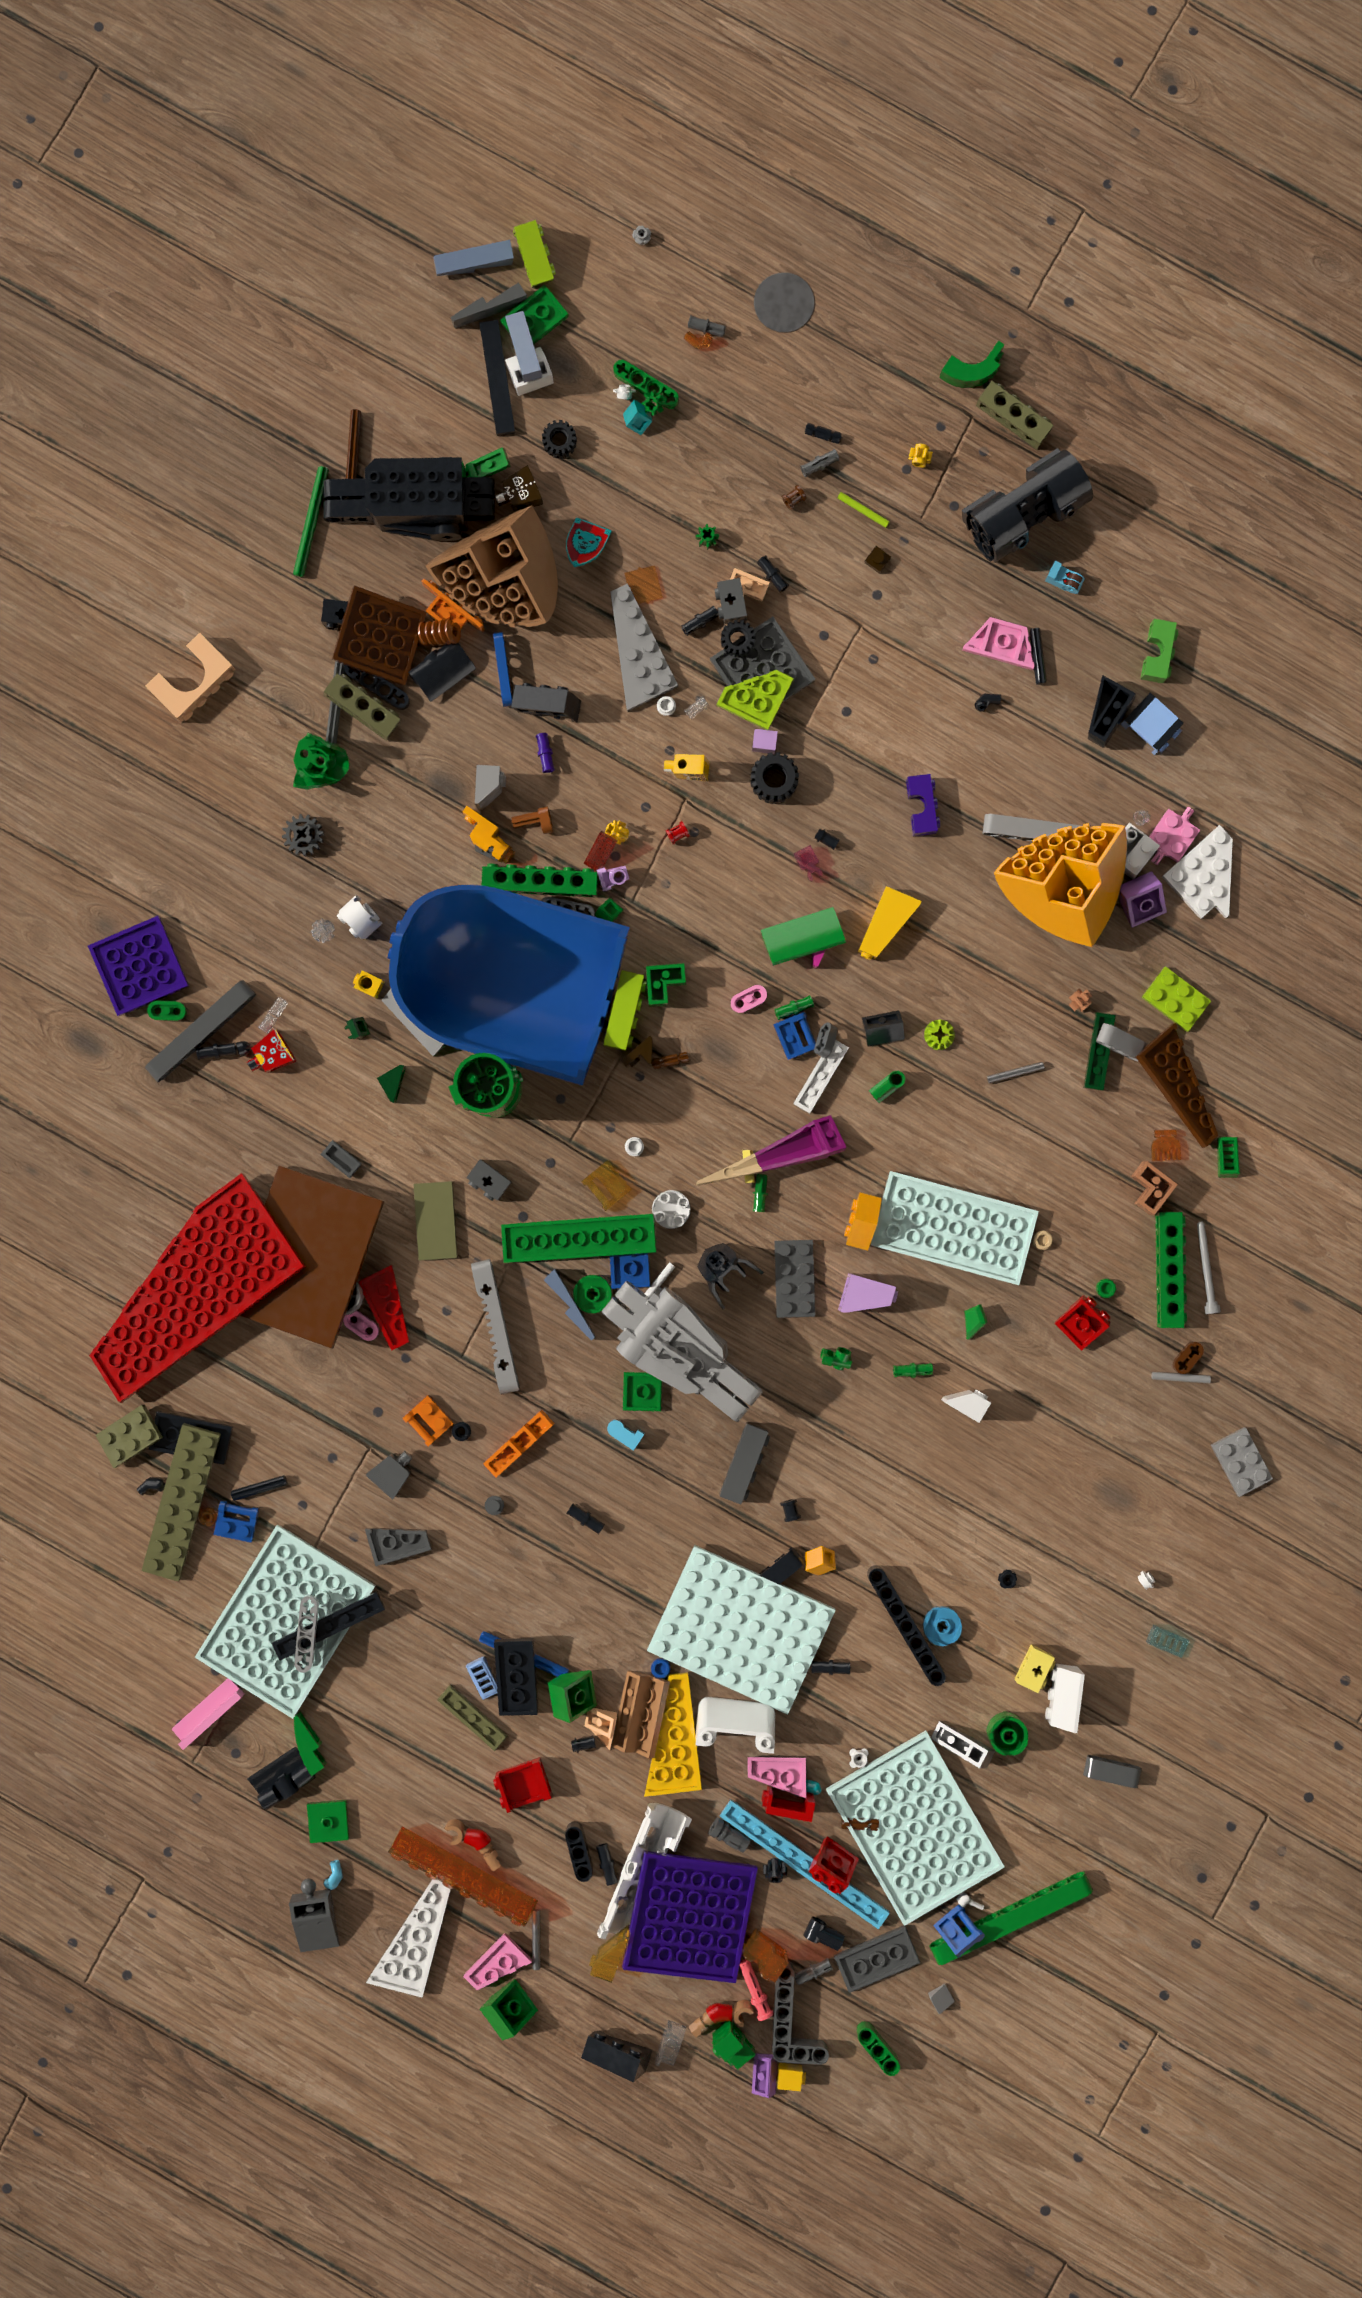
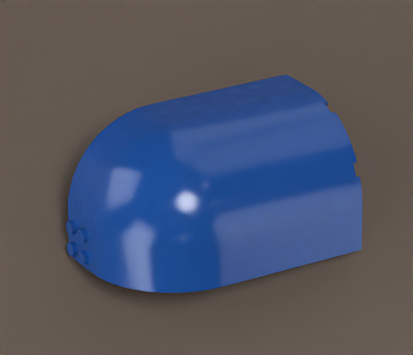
M455 885L440 888L417 899L408 908L402 921H398L396 933L392 932L390 944H392V947H390L387 957L390 959L389 982L391 991L405 1016L421 1031L441 1043L474 1054H494L508 1064L583 1085L610 1007L630 927L494 887Z

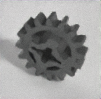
M299 814V819L292 816L293 822L286 821L288 828L282 829L286 832V834L282 835V838L287 840L284 842V845L286 847L290 846L289 851L291 853L295 850L297 856L301 852L305 857L307 852L314 854L313 849L319 850L318 843L324 842L320 838V836L324 835V832L319 831L322 825L317 824V819L315 818L311 820L310 815L304 818L302 814ZM301 823H307L304 826H297ZM314 830H315V839L312 838V833L314 832ZM293 831L294 838L291 840V832ZM300 833L306 834V838L301 837ZM309 844L307 847H301L302 845Z

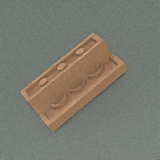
M627 1671L612 1742L613 1748L624 1753L636 1752L647 1758L655 1757L670 1684L669 1681L656 1678L653 1675Z

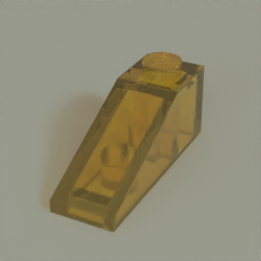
M629 1924L598 1948L596 1955L592 1954L589 1966L592 1967L591 1976L612 1983L630 1937Z

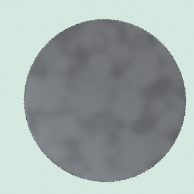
M777 273L767 277L758 286L754 296V308L759 320L769 329L777 332H791L802 327L810 319L814 309V296L810 286L801 277L792 273Z

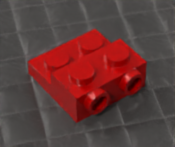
M1085 1295L1073 1303L1054 1323L1081 1351L1109 1328L1111 1323L1109 1321V1314L1104 1310L1100 1311L1096 1307V1301L1092 1297H1086Z
M827 1836L823 1840L818 1854L813 1858L808 1872L812 1874L814 1880L822 1881L828 1885L831 1892L841 1894L848 1887L859 1858Z

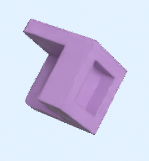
M755 729L752 752H772V754H775L778 731Z

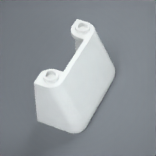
M705 1697L701 1699L698 1705L695 1733L696 1745H712L716 1740L717 1732L756 1736L755 1744L760 1752L774 1754L775 1710L761 1702Z

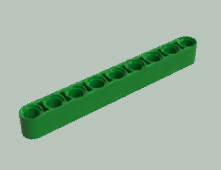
M1085 1872L1075 1873L973 1922L978 1930H982L985 1937L980 1942H976L961 1956L1089 1896L1093 1892V1888ZM966 1926L960 1928L967 1938L972 1934ZM942 1937L929 1945L938 1965H944L959 1958Z

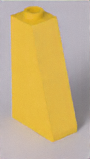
M886 886L858 950L861 953V957L868 960L876 959L920 906L922 901Z

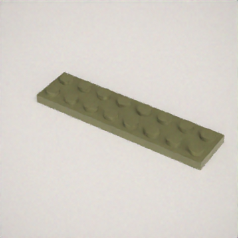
M186 1423L182 1424L141 1571L177 1582L180 1580L220 1440V1433Z

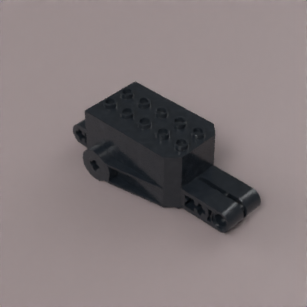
M462 457L375 458L365 468V479H327L324 481V521L330 523L373 522L382 532L428 540L457 541L462 538V531H467V521H490L495 519V500H493L495 498V480L490 477H467Z

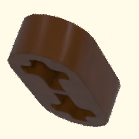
M1193 1341L1186 1344L1174 1359L1173 1369L1180 1374L1188 1373L1204 1353L1203 1346ZM1197 1346L1198 1348L1196 1350L1198 1351V1354L1193 1353L1189 1357L1190 1353L1192 1352L1190 1347ZM1187 1358L1188 1360L1184 1364L1186 1368L1179 1370L1180 1365L1178 1362H1184Z

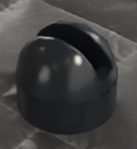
M240 1041L236 1043L240 1057L250 1053L251 1047H249L250 1044L248 1042Z

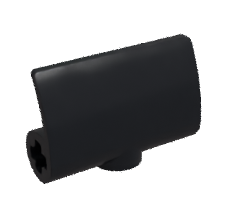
M459 643L445 644L439 650L432 651L424 658L423 662L408 673L417 686L422 689L429 701L432 702L474 671L476 667Z
M294 1747L248 1777L247 1780L258 1792V1801L262 1808L267 1811L283 1799L286 1800L298 1792L300 1788L314 1780L316 1775L314 1774L311 1777L303 1763L298 1748Z

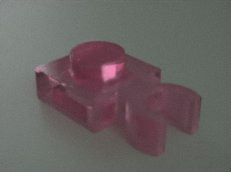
M811 845L793 854L801 871L807 869V877L810 882L813 881L811 876L813 872H817L818 876L822 877V871L815 867L819 860Z

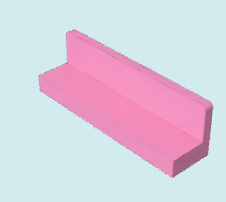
M227 1678L172 1728V1731L181 1740L178 1745L182 1750L243 1697L245 1693L235 1682Z

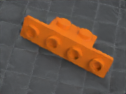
M423 579L421 581L423 586L436 596L426 609L427 614L437 621L451 619L453 623L459 624L460 630L469 622L483 633L485 630L484 622L478 616H471L467 613L468 611L462 608L463 605L461 603L457 605L449 597V593L439 591V586L432 580L427 581Z

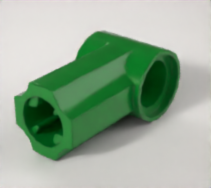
M892 1071L868 1091L880 1103L904 1085L905 1075L900 1071ZM894 1074L901 1076L902 1080L898 1085H894L891 1081V1077Z

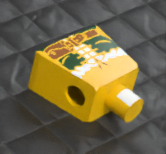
M676 754L674 761H664V772H673L678 779L708 781L710 762L705 755Z

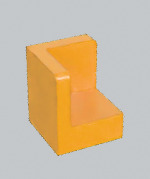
M824 1546L805 1552L806 1571L815 1575H822L835 1570V1552Z

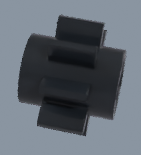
M773 1858L768 1860V1865H763V1875L771 1883H780L783 1881V1876H787V1867H785V1863H782V1860Z

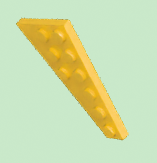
M688 1672L670 1674L668 1677L670 1684L655 1757L651 1759L644 1797L702 1790Z

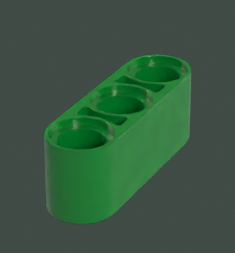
M860 2022L857 2025L856 2031L861 2045L886 2075H897L900 2071V2063L896 2053L870 2022ZM866 2030L871 2032L868 2036L861 2035ZM876 2046L883 2047L881 2051L873 2050ZM889 2061L895 2062V2064L891 2067L886 2065V2063Z

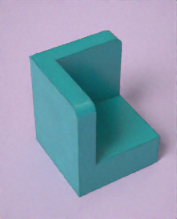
M633 400L623 413L626 427L642 435L652 422L651 414L649 411L645 413V406Z

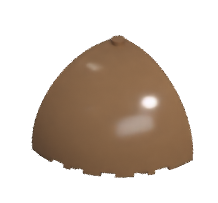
M533 506L519 510L483 527L457 542L426 565L433 579L439 586L442 585L447 590L452 600H457L463 605L462 608L473 615L478 614L484 617L488 622L498 625L500 623L508 624L509 627H532L547 623L554 612L558 592L556 564L549 539Z

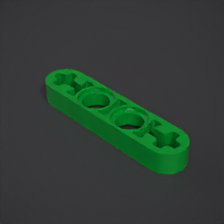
M625 360L616 361L613 371L617 379L630 385V387L643 395L646 393L651 395L649 387L656 385L660 389L656 394H661L664 390L665 396H662L664 401H667L666 397L674 396V402L670 401L662 406L667 409L677 407L679 395L675 390ZM624 366L627 373L622 371L620 374L618 367L622 368ZM640 375L644 380L641 384H635L633 377Z

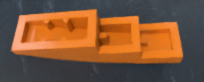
M541 1409L483 1463L484 1466L496 1478L555 1423Z

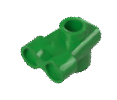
M838 1347L836 1352L825 1348L821 1350L820 1358L823 1365L833 1366L835 1369L842 1371L844 1368L850 1369L852 1364V1352L847 1348Z

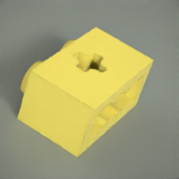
M1030 1645L1015 1677V1681L1039 1693L1040 1689L1043 1690L1047 1683L1046 1676L1048 1672H1051L1055 1666L1054 1656L1036 1646ZM1033 1668H1040V1671H1033Z

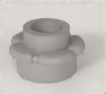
M638 226L633 231L632 235L637 244L645 245L650 241L651 231L649 228Z

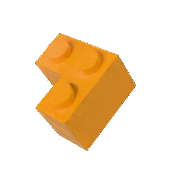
M859 1192L858 1198L853 1199L851 1210L854 1212H851L848 1222L851 1225L846 1226L844 1236L847 1237L846 1245L868 1251L877 1227L882 1198Z

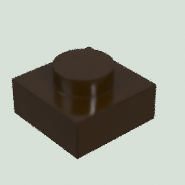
M875 546L864 563L880 574L891 559V556L878 546Z

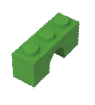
M1154 619L1150 623L1147 642L1154 643L1159 647L1160 656H1147L1145 658L1140 679L1163 683L1167 678H1170L1172 667L1169 666L1170 659H1173L1175 654V648L1172 647L1173 642L1178 637L1176 622Z

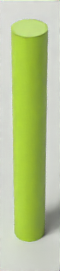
M840 492L837 499L885 528L888 526L890 521L843 492Z

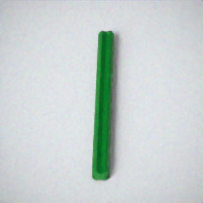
M319 466L293 571V575L297 577H304L324 494V481L327 480L329 469L325 466Z

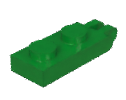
M501 447L467 463L465 469L467 477H490L511 467L506 450Z

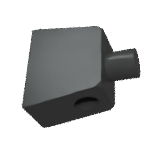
M406 1451L398 1458L390 1454L370 1470L366 1476L393 1500L412 1472L407 1467V1464L413 1457Z

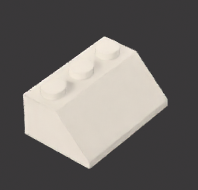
M1055 1664L1054 1669L1050 1673V1680L1053 1681L1052 1688L1048 1690L1050 1705L1046 1708L1045 1718L1048 1719V1723L1051 1726L1073 1733L1078 1731L1085 1676L1077 1666Z

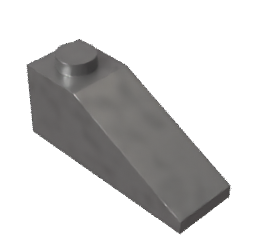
M941 1721L938 1722L931 1737L935 1742L978 1768H987L995 1753V1750Z

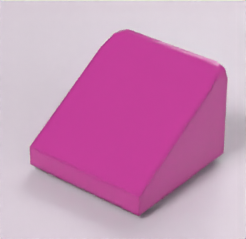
M826 949L812 953L814 968L818 967Z

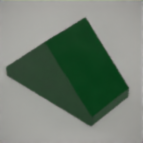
M399 1065L377 1077L390 1102L397 1103L406 1070L404 1065Z

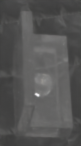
M670 2020L667 2021L655 2058L656 2066H659L660 2062L674 2066L686 2032V2026Z

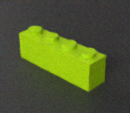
M621 971L604 1046L627 1051V1047L631 1048L633 1037L630 1036L631 1030L636 1029L638 1018H635L636 1010L640 1011L642 999H639L640 993L645 992L647 981L644 980V975Z

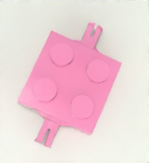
M1187 807L1182 816L1177 815L1170 809L1165 812L1149 838L1160 845L1157 853L1151 860L1154 864L1158 865L1163 856L1170 857L1177 863L1180 861L1200 831L1188 820L1194 812L1193 809Z

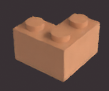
M1143 1161L1131 1176L1146 1188L1134 1204L1147 1214L1155 1215L1178 1184L1148 1161Z

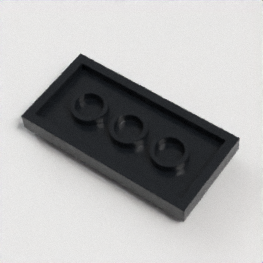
M161 1411L156 1412L154 1422L163 1438L151 1445L149 1450L174 1455L182 1424L186 1423L221 1434L213 1463L226 1464L233 1426Z
M533 1638L495 1639L494 1651L499 1716L538 1715Z

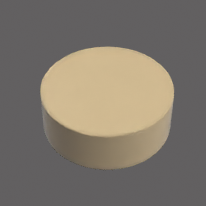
M1038 1231L1032 1238L1033 1245L1040 1250L1048 1249L1053 1241L1051 1234L1047 1231Z

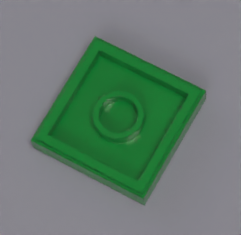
M624 1372L623 1411L661 1412L662 1381L647 1372Z

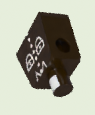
M528 465L502 481L504 492L495 495L499 506L510 502L513 511H519L529 506L543 505L541 494Z

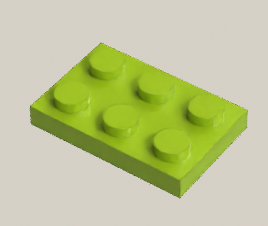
M1166 966L1141 997L1174 1023L1176 1022L1186 1032L1191 1029L1211 1002L1210 999Z

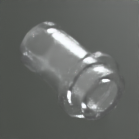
M702 696L700 698L697 697V701L684 710L691 720L704 709L707 710L706 707L709 706Z

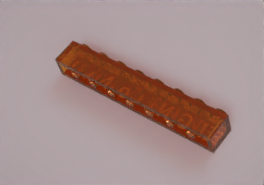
M403 1826L400 1828L388 1851L395 1860H403L408 1863L410 1868L425 1872L428 1878L437 1879L445 1887L458 1890L463 1897L472 1898L477 1901L478 1905L494 1910L496 1915L511 1919V1922L516 1926L522 1925L524 1927L528 1923L538 1902L533 1897Z

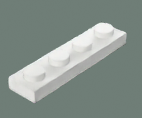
M835 1040L830 1055L819 1059L793 1104L810 1114L849 1047Z

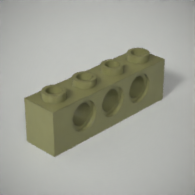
M993 381L987 386L976 404L979 409L1036 450H1038L1053 427V424H1051L1047 417H1041L1030 405L1026 406L1020 401L1019 397L1009 394L1001 384L994 383ZM1001 400L1005 405L999 406L996 401ZM1016 411L1020 414V416L1015 417L1011 414V412ZM1032 422L1035 428L1028 427L1027 423Z
M337 673L324 690V696L387 741L400 723L399 715L392 709L387 710L384 708L383 703L375 697L372 699L366 695L368 692L362 687H355L344 674L340 676ZM349 690L353 695L351 698H344L342 692ZM366 702L369 707L366 710H361L358 704ZM376 713H381L384 719L376 721L373 716Z

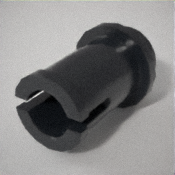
M819 829L814 837L817 840L816 842L820 841L834 850L840 839L825 832L826 829Z
M594 1735L581 1739L574 1738L575 1740L571 1741L573 1752L579 1753L582 1750L596 1748Z

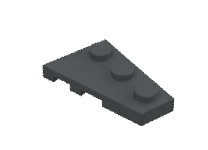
M365 1528L375 1566L432 1549L427 1530Z

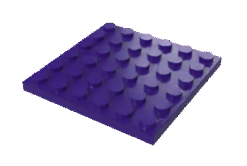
M644 1851L622 1965L623 1970L736 1983L758 1869L757 1866Z

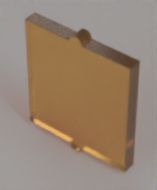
M655 565L642 569L638 567V570L624 573L626 582L638 604L645 602L648 604L649 601L663 598Z

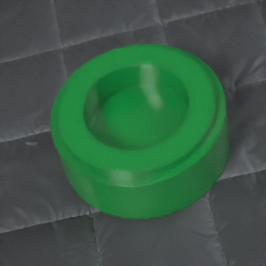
M1101 1279L1096 1284V1292L1103 1298H1110L1116 1292V1285L1110 1279Z

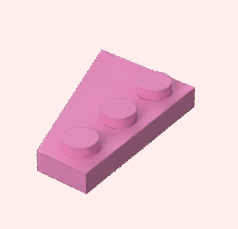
M748 1757V1778L806 1798V1758Z
M504 1933L463 1977L476 1990H479L497 1981L500 1977L508 1973L511 1974L516 1969L532 1963V1959Z

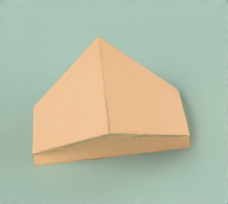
M592 1708L586 1715L584 1726L589 1728L609 1750L614 1735L617 1712Z

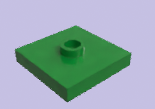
M346 1800L307 1803L310 1843L349 1840Z

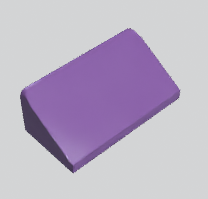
M755 2053L752 2094L770 2098L776 2092L778 2061L774 2059L772 2054Z

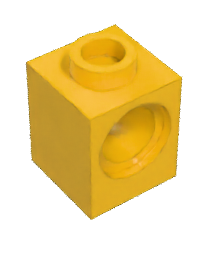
M361 971L360 974H356L353 980V984H355L353 988L377 999L385 982L365 971ZM366 979L372 980V986L369 989L363 987V982Z

